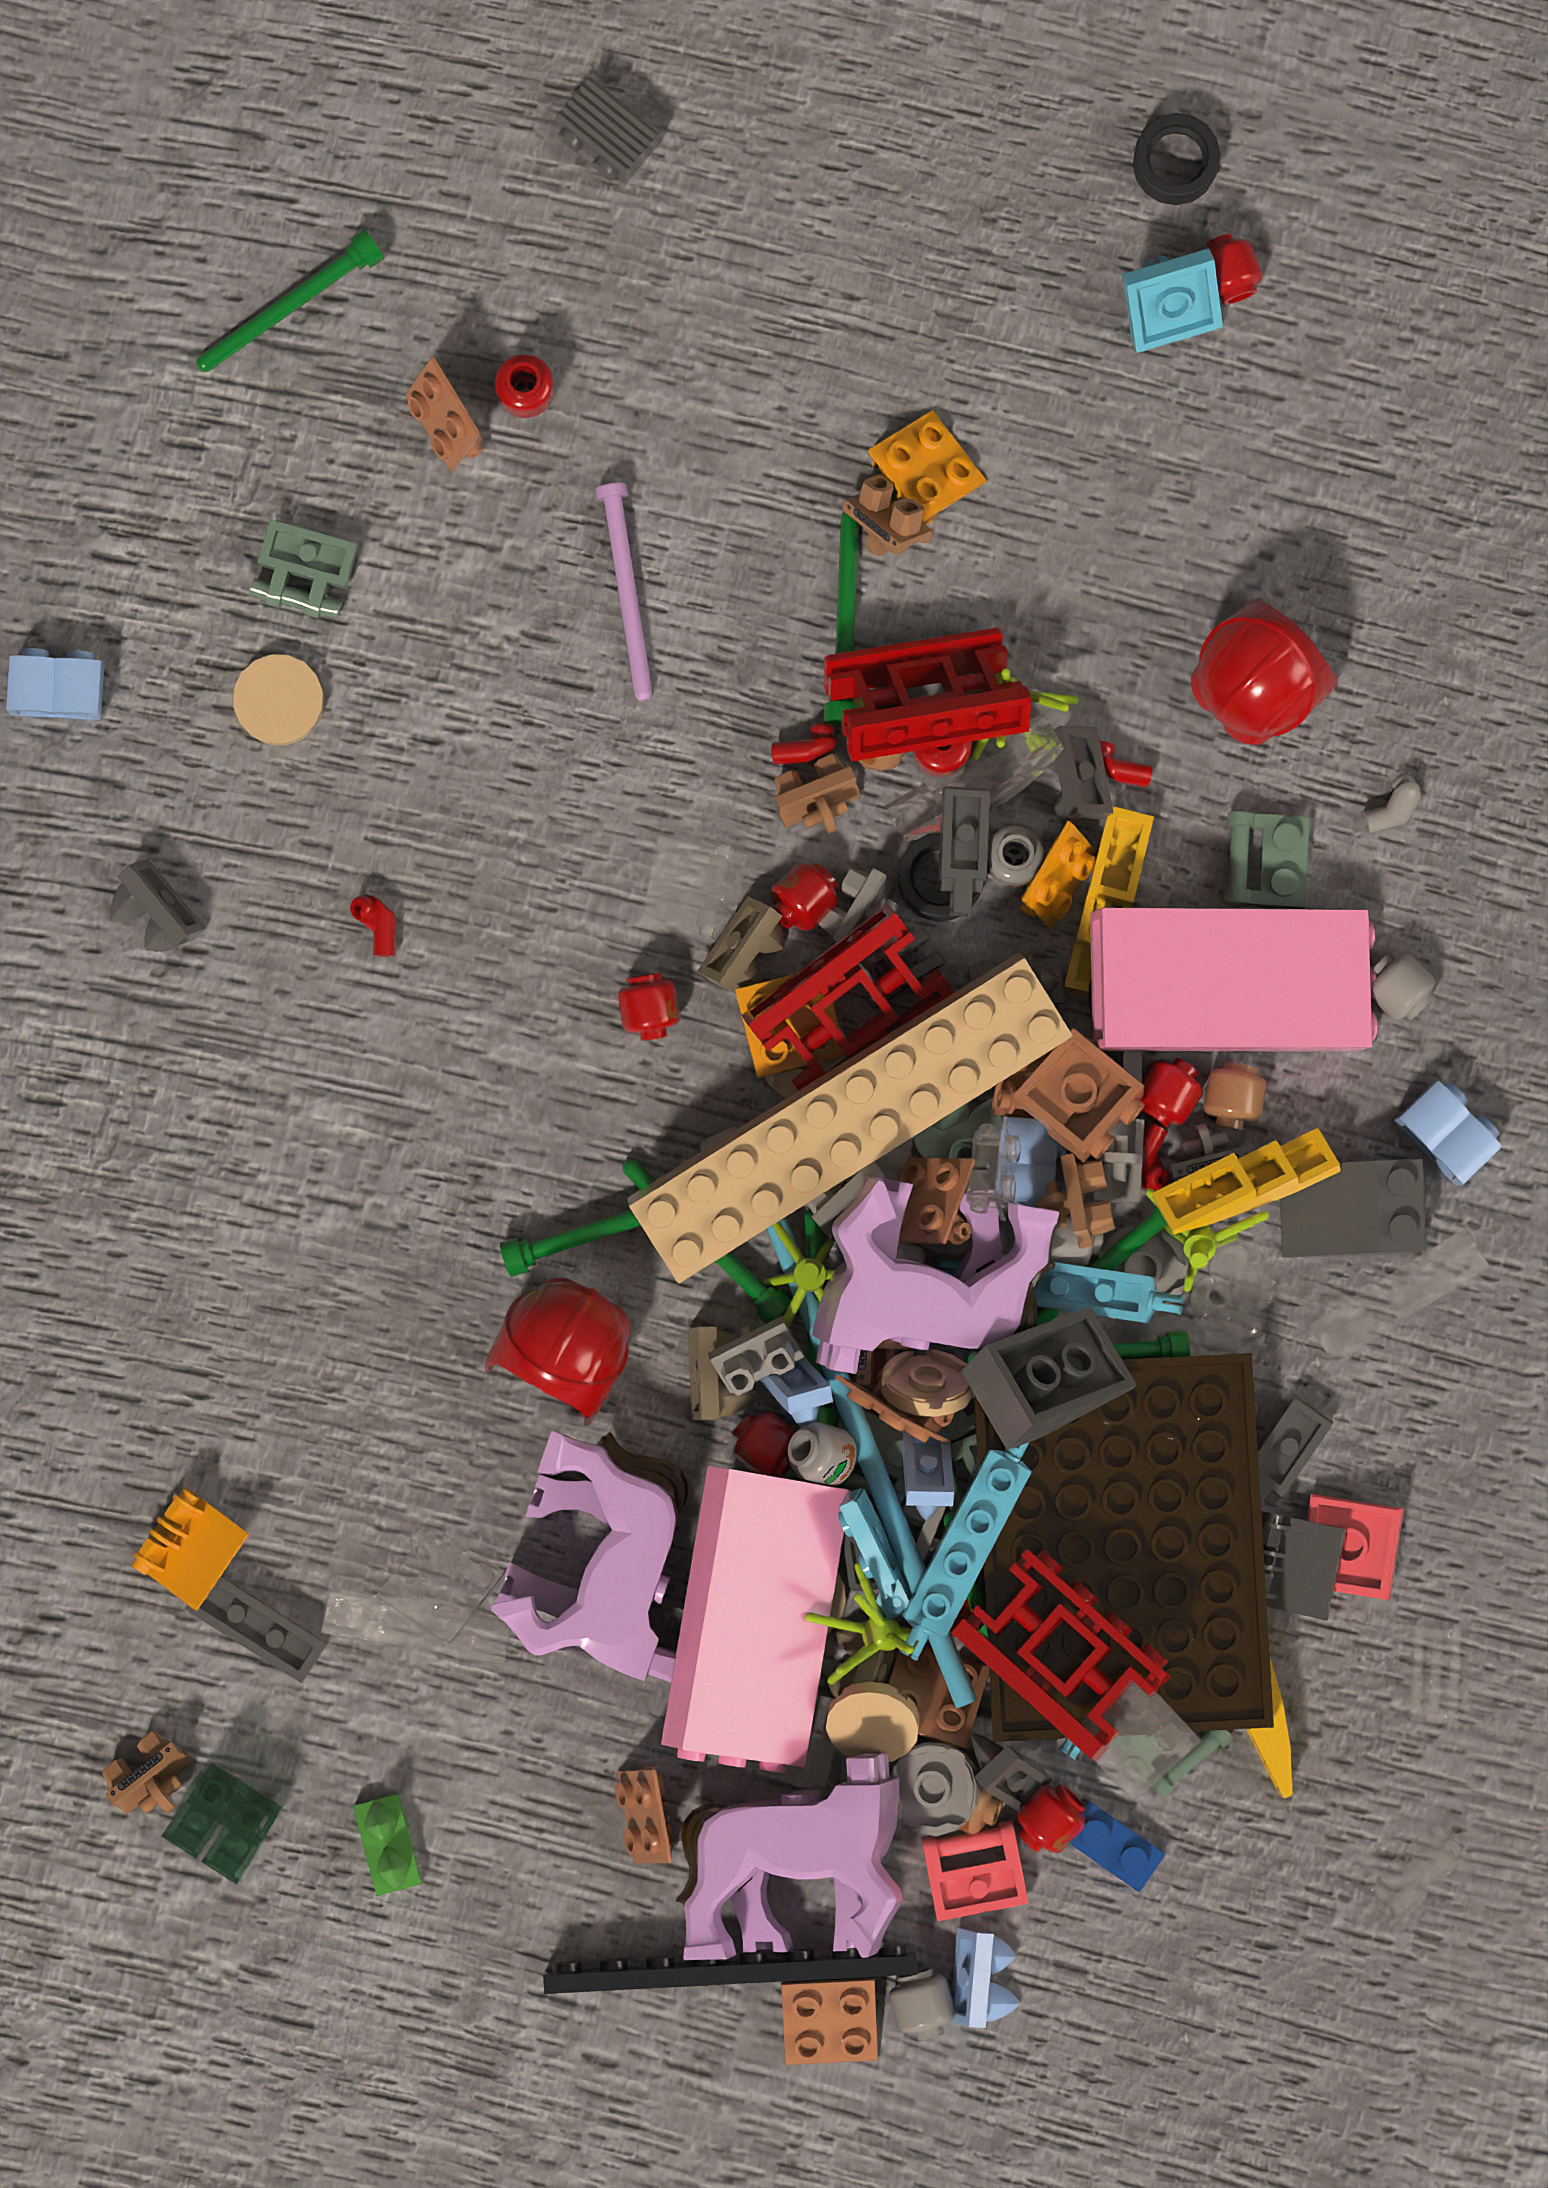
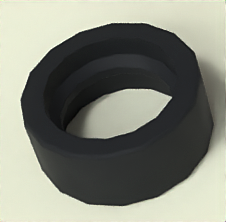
M1173 113L1160 116L1145 127L1137 140L1132 165L1136 181L1148 196L1160 203L1177 206L1193 202L1207 192L1216 177L1221 153L1217 137L1206 123L1192 115ZM1170 134L1186 135L1197 143L1202 152L1203 164L1196 178L1185 184L1174 185L1168 184L1156 176L1151 168L1150 154L1155 143L1162 137Z
M940 832L927 834L914 841L903 854L897 874L899 893L907 907L920 917L936 922L954 920L960 916H949L950 902L938 904L928 901L920 895L915 886L914 871L917 863L923 856L932 851L940 850ZM981 893L972 894V906L979 899Z

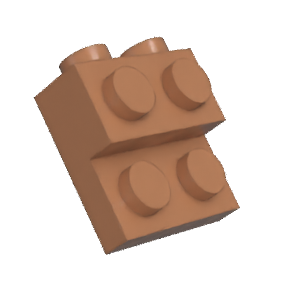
M1073 1028L1070 1031L1073 1037L1057 1046L1014 1093L1013 1101L1048 1129L1049 1136L1070 1153H1074L1075 1157L1084 1163L1090 1155L1099 1159L1108 1150L1115 1139L1110 1133L1120 1121L1128 1126L1139 1115L1145 1105L1140 1101L1143 1097L1144 1085Z

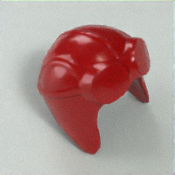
M1261 598L1249 601L1232 616L1222 621L1207 636L1201 648L1199 663L1191 674V687L1199 705L1204 710L1211 712L1214 718L1223 724L1225 731L1232 738L1250 745H1261L1273 736L1285 734L1299 726L1311 711L1338 686L1340 678L1331 670L1329 663L1325 661L1310 637L1295 622L1271 607L1270 604L1265 603Z
M568 1278L548 1279L536 1290L521 1295L511 1304L504 1317L503 1325L488 1354L485 1370L489 1372L496 1365L504 1367L525 1382L581 1411L585 1418L584 1427H587L594 1421L615 1381L626 1366L629 1354L627 1341L631 1331L629 1320L620 1307L608 1301L596 1289L588 1288Z

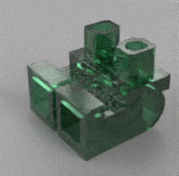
M211 1762L191 1795L161 1837L197 1859L202 1856L219 1827L223 1825V1830L201 1862L237 1885L242 1881L278 1820L283 1806L216 1763Z

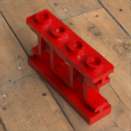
M989 628L825 656L824 690L829 696L830 701L853 697L857 707L843 710L842 731L844 737L847 736V751L851 762L1029 732L1031 696L1027 686H1023L1021 680L998 684L994 675L1001 673L1004 668H1007L1008 651L1005 645L1002 646L1003 635L1000 628ZM974 672L973 674H967V675H961V676H957V675H956V674ZM941 683L945 691L942 694L909 699L906 688ZM886 686V688L868 691V689ZM977 691H982V692H983V693L965 695V693H971V692H977ZM893 705H894L893 708H887V709H881V710H876V709H875V708H881V707H887V706H893Z
M888 904L884 905L741 1015L767 1051H770L787 1038L809 1067L791 1080L798 1091L826 1074L811 1053L832 1037L846 1053L847 1057L829 1071L955 993L938 969L918 982L897 953L915 940V938ZM880 947L895 967L873 983L858 963ZM906 981L920 1001L901 1016H898L885 997ZM861 982L882 1011L849 1037L845 1038L824 1009L857 983ZM807 1003L822 1023L799 1039L785 1019Z
M1026 1548L1020 1555L1022 1556L1021 1559L1009 1569L1026 1586L995 1620L982 1607L977 1605L967 1620L963 1619L951 1633L1091 1760L1097 1762L1109 1749L1108 1745L1120 1734L1104 1718L1106 1713L1133 1683L1138 1685L1150 1697H1153L1158 1691L1157 1689L1171 1677L1163 1669L1168 1661L1148 1643L1140 1649L1132 1642L1128 1636L1133 1629L1114 1612L1105 1617L1092 1605L1098 1598L1078 1580L1072 1586L1066 1583L1058 1575L1063 1567L1043 1549L1035 1555ZM1035 1568L1080 1608L1079 1612L1074 1615L1064 1605L1059 1604L1047 1619L1043 1620L1028 1606V1603L1043 1588L1029 1573ZM1015 1619L1032 1634L1017 1652L1030 1665L1026 1672L980 1631L984 1624L996 1635L1000 1636ZM1063 1620L1095 1647V1650L1066 1683L1034 1655ZM1103 1631L1108 1633L1151 1673L1144 1678L1130 1666L1116 1683L1112 1682L1097 1667L1113 1649L1098 1636ZM1084 1682L1102 1697L1087 1715L1101 1730L1095 1735L1049 1693L1053 1687L1069 1699Z

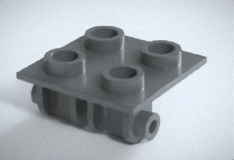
M1261 1511L1267 1607L1327 1621L1346 1529Z

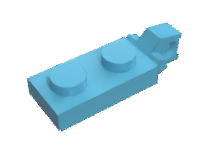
M856 1489L847 1493L839 1505L841 1510L838 1512L839 1522L848 1537H854L861 1551L858 1554V1558L863 1572L869 1579L874 1578L879 1588L877 1604L887 1618L893 1619L904 1613L912 1596L901 1574L902 1571L890 1540L865 1489Z

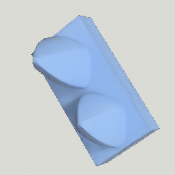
M805 1357L796 1361L793 1369L781 1375L770 1374L760 1379V1382L776 1398L785 1417L791 1423L796 1421L800 1428L816 1421L820 1405L833 1402L831 1385Z
M903 1430L902 1452L906 1505L916 1506L919 1514L925 1520H928L935 1514L939 1506H953L954 1483L949 1431L938 1432L949 1440L947 1444L931 1436L925 1443Z
M957 1927L951 1993L956 2015L951 2022L967 2027L986 2028V2022L1000 2019L1020 2005V2001L1008 1989L997 1983L990 1982V1975L1003 1970L1016 1958L1011 1947L999 1937L994 1936L993 1933L975 1928Z

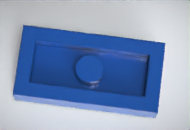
M1087 1800L1085 1803L1086 1810L1082 1813L1086 1820L1085 1827L1070 1844L1140 1893L1165 1856V1853Z

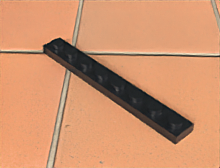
M885 1944L884 1947L879 1949V1953L867 1958H862L857 1948H850L847 1951H833L832 1948V1956L814 1957L813 1949H791L785 1952L786 1958L767 1959L766 1951L739 1953V1961H721V1959L693 1960V1963L674 1964V1956H655L646 1958V1965L628 1966V1961L624 1958L600 1960V1968L581 1969V1961H561L553 1963V1970L544 1972L543 1983L544 1994L918 1975L917 1955L915 1951L907 1952L906 1944Z

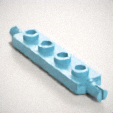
M940 1259L938 1266L956 1269L955 1272L942 1270L954 1276L961 1262ZM1053 1262L1056 1264L1055 1267L1043 1276L1036 1290L1037 1307L1076 1312L1091 1307L1095 1316L1148 1324L1154 1314V1310L1181 1315L1182 1306L1165 1304L1166 1301L1184 1304V1295L1157 1292L1155 1277Z
M1029 1443L1008 1451L1005 1448L1004 1452L988 1449L902 1615L913 1627L906 1642L912 1646L914 1645V1651L910 1655L901 1650L899 1652L907 1656L909 1655V1657L917 1661L929 1636L946 1638L1032 1472L1021 1461Z

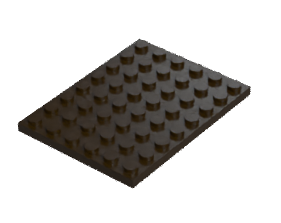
M1252 1353L1122 1360L1137 1384L1132 1390L1057 1430L1029 1442L1021 1461L1032 1472L983 1565L985 1610L995 1620L1026 1586L1009 1569L1021 1559L1022 1556L1020 1555L1026 1548L1035 1555L1043 1549L1063 1567L1058 1575L1066 1583L1072 1586L1078 1580L1098 1598L1092 1605L1105 1617L1114 1612L1133 1629L1128 1636L1132 1642L1140 1649L1148 1643L1168 1661L1163 1669L1171 1677L1157 1689L1158 1691L1153 1697H1150L1138 1685L1133 1683L1104 1716L1120 1732L1119 1735L1273 1728L1274 1719ZM974 1395L977 1464L979 1468L988 1449L1004 1452L1005 1446ZM1035 1568L1029 1573L1043 1588L1028 1603V1606L1043 1620H1046L1059 1604L1064 1605L1074 1615L1079 1612L1080 1608ZM1015 1619L1000 1636L996 1635L986 1626L987 1637L1026 1672L1030 1665L1017 1652L1032 1634ZM1063 1620L1034 1655L1066 1683L1095 1650V1647ZM1103 1631L1098 1636L1113 1649L1097 1667L1112 1682L1116 1683L1130 1666L1144 1678L1151 1673L1108 1633ZM989 1667L993 1742L1067 1738ZM1085 1682L1069 1699L1053 1687L1049 1693L1096 1735L1101 1729L1087 1715L1102 1697Z

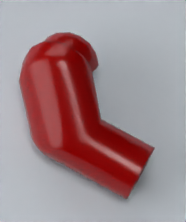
M816 723L810 728L811 739L773 742L771 755L774 764L809 762L833 751L838 740L834 738V726L831 723Z
M367 894L355 897L350 904V913L356 920H359L373 932V956L395 957V913L373 895Z
M1150 1122L1147 1123L1143 1135L1141 1186L1146 1190L1152 1188L1154 1191H1157L1167 1186L1170 1182L1169 1172L1164 1170L1157 1154L1168 1132Z

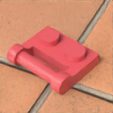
M1012 1820L998 1822L999 1827L981 1830L976 1834L966 1833L935 1839V1836L932 1835L921 1837L937 1921L1029 1904ZM1003 1846L1005 1859L945 1871L941 1869L940 1857Z

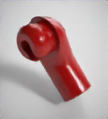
M1099 740L1106 777L1115 782L1147 787L1150 784L1152 778L1151 765L1113 758L1115 752L1114 744Z

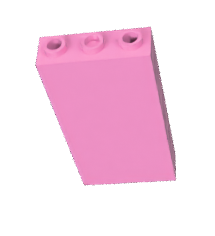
M1101 908L1090 913L1093 1044L1101 1051H1360L1372 1047V1040L1375 1039L1377 1034L1376 1015L1371 1013L1370 990L1376 979V974L1372 970L1373 967H1370L1369 949H1372L1374 945L1375 930L1373 923L1369 922L1368 910Z
M708 1466L661 1741L662 1745L677 1748L678 1758L705 1762L706 1753L719 1755V1764L743 1768L746 1767L747 1759L759 1761L758 1769L777 1773H786L787 1765L805 1767L828 1626L806 1621L805 1615L807 1613L830 1616L844 1534L838 1518V1512L841 1511L839 1505L851 1490Z

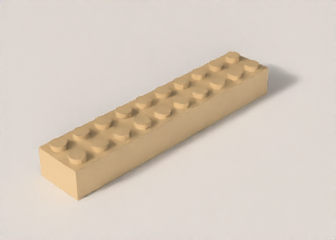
M1017 953L627 1198L629 1207L679 1284L1067 1041L1073 1035L1026 959Z

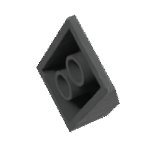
M1423 1159L1339 1162V1173L1280 1199L1282 1258L1401 1255L1426 1252Z
M1091 1307L985 1345L961 1371L1007 1451L1057 1430L1132 1390L1137 1385Z

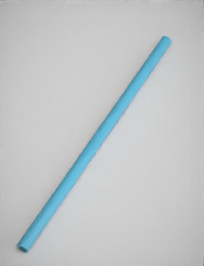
M787 1217L781 1219L780 1223L798 1247ZM770 1226L767 1228L783 1272L784 1274L793 1273L797 1264L773 1227ZM795 1282L788 1283L794 1297L798 1286ZM807 1292L798 1310L815 1353L818 1355L820 1340L812 1336V1331L820 1302L814 1292ZM821 1365L826 1381L831 1385L832 1396L845 1429L853 1437L856 1444L858 1462L911 1596H913L926 1568L862 1406L846 1396L850 1388L835 1379L838 1374L851 1381L847 1372L830 1370L825 1365ZM951 1631L948 1632L946 1638L929 1636L928 1639L956 1709L977 1701L978 1699Z

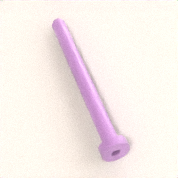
M611 483L596 487L597 501H604L634 694L638 701H647L651 699L653 691L622 498L628 496L627 484Z

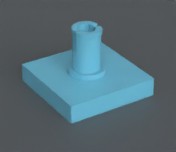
M1209 248L1171 260L1166 256H1159L1158 264L1152 258L1145 263L1143 268L1122 274L1131 341L1136 353L1223 328L1215 262Z

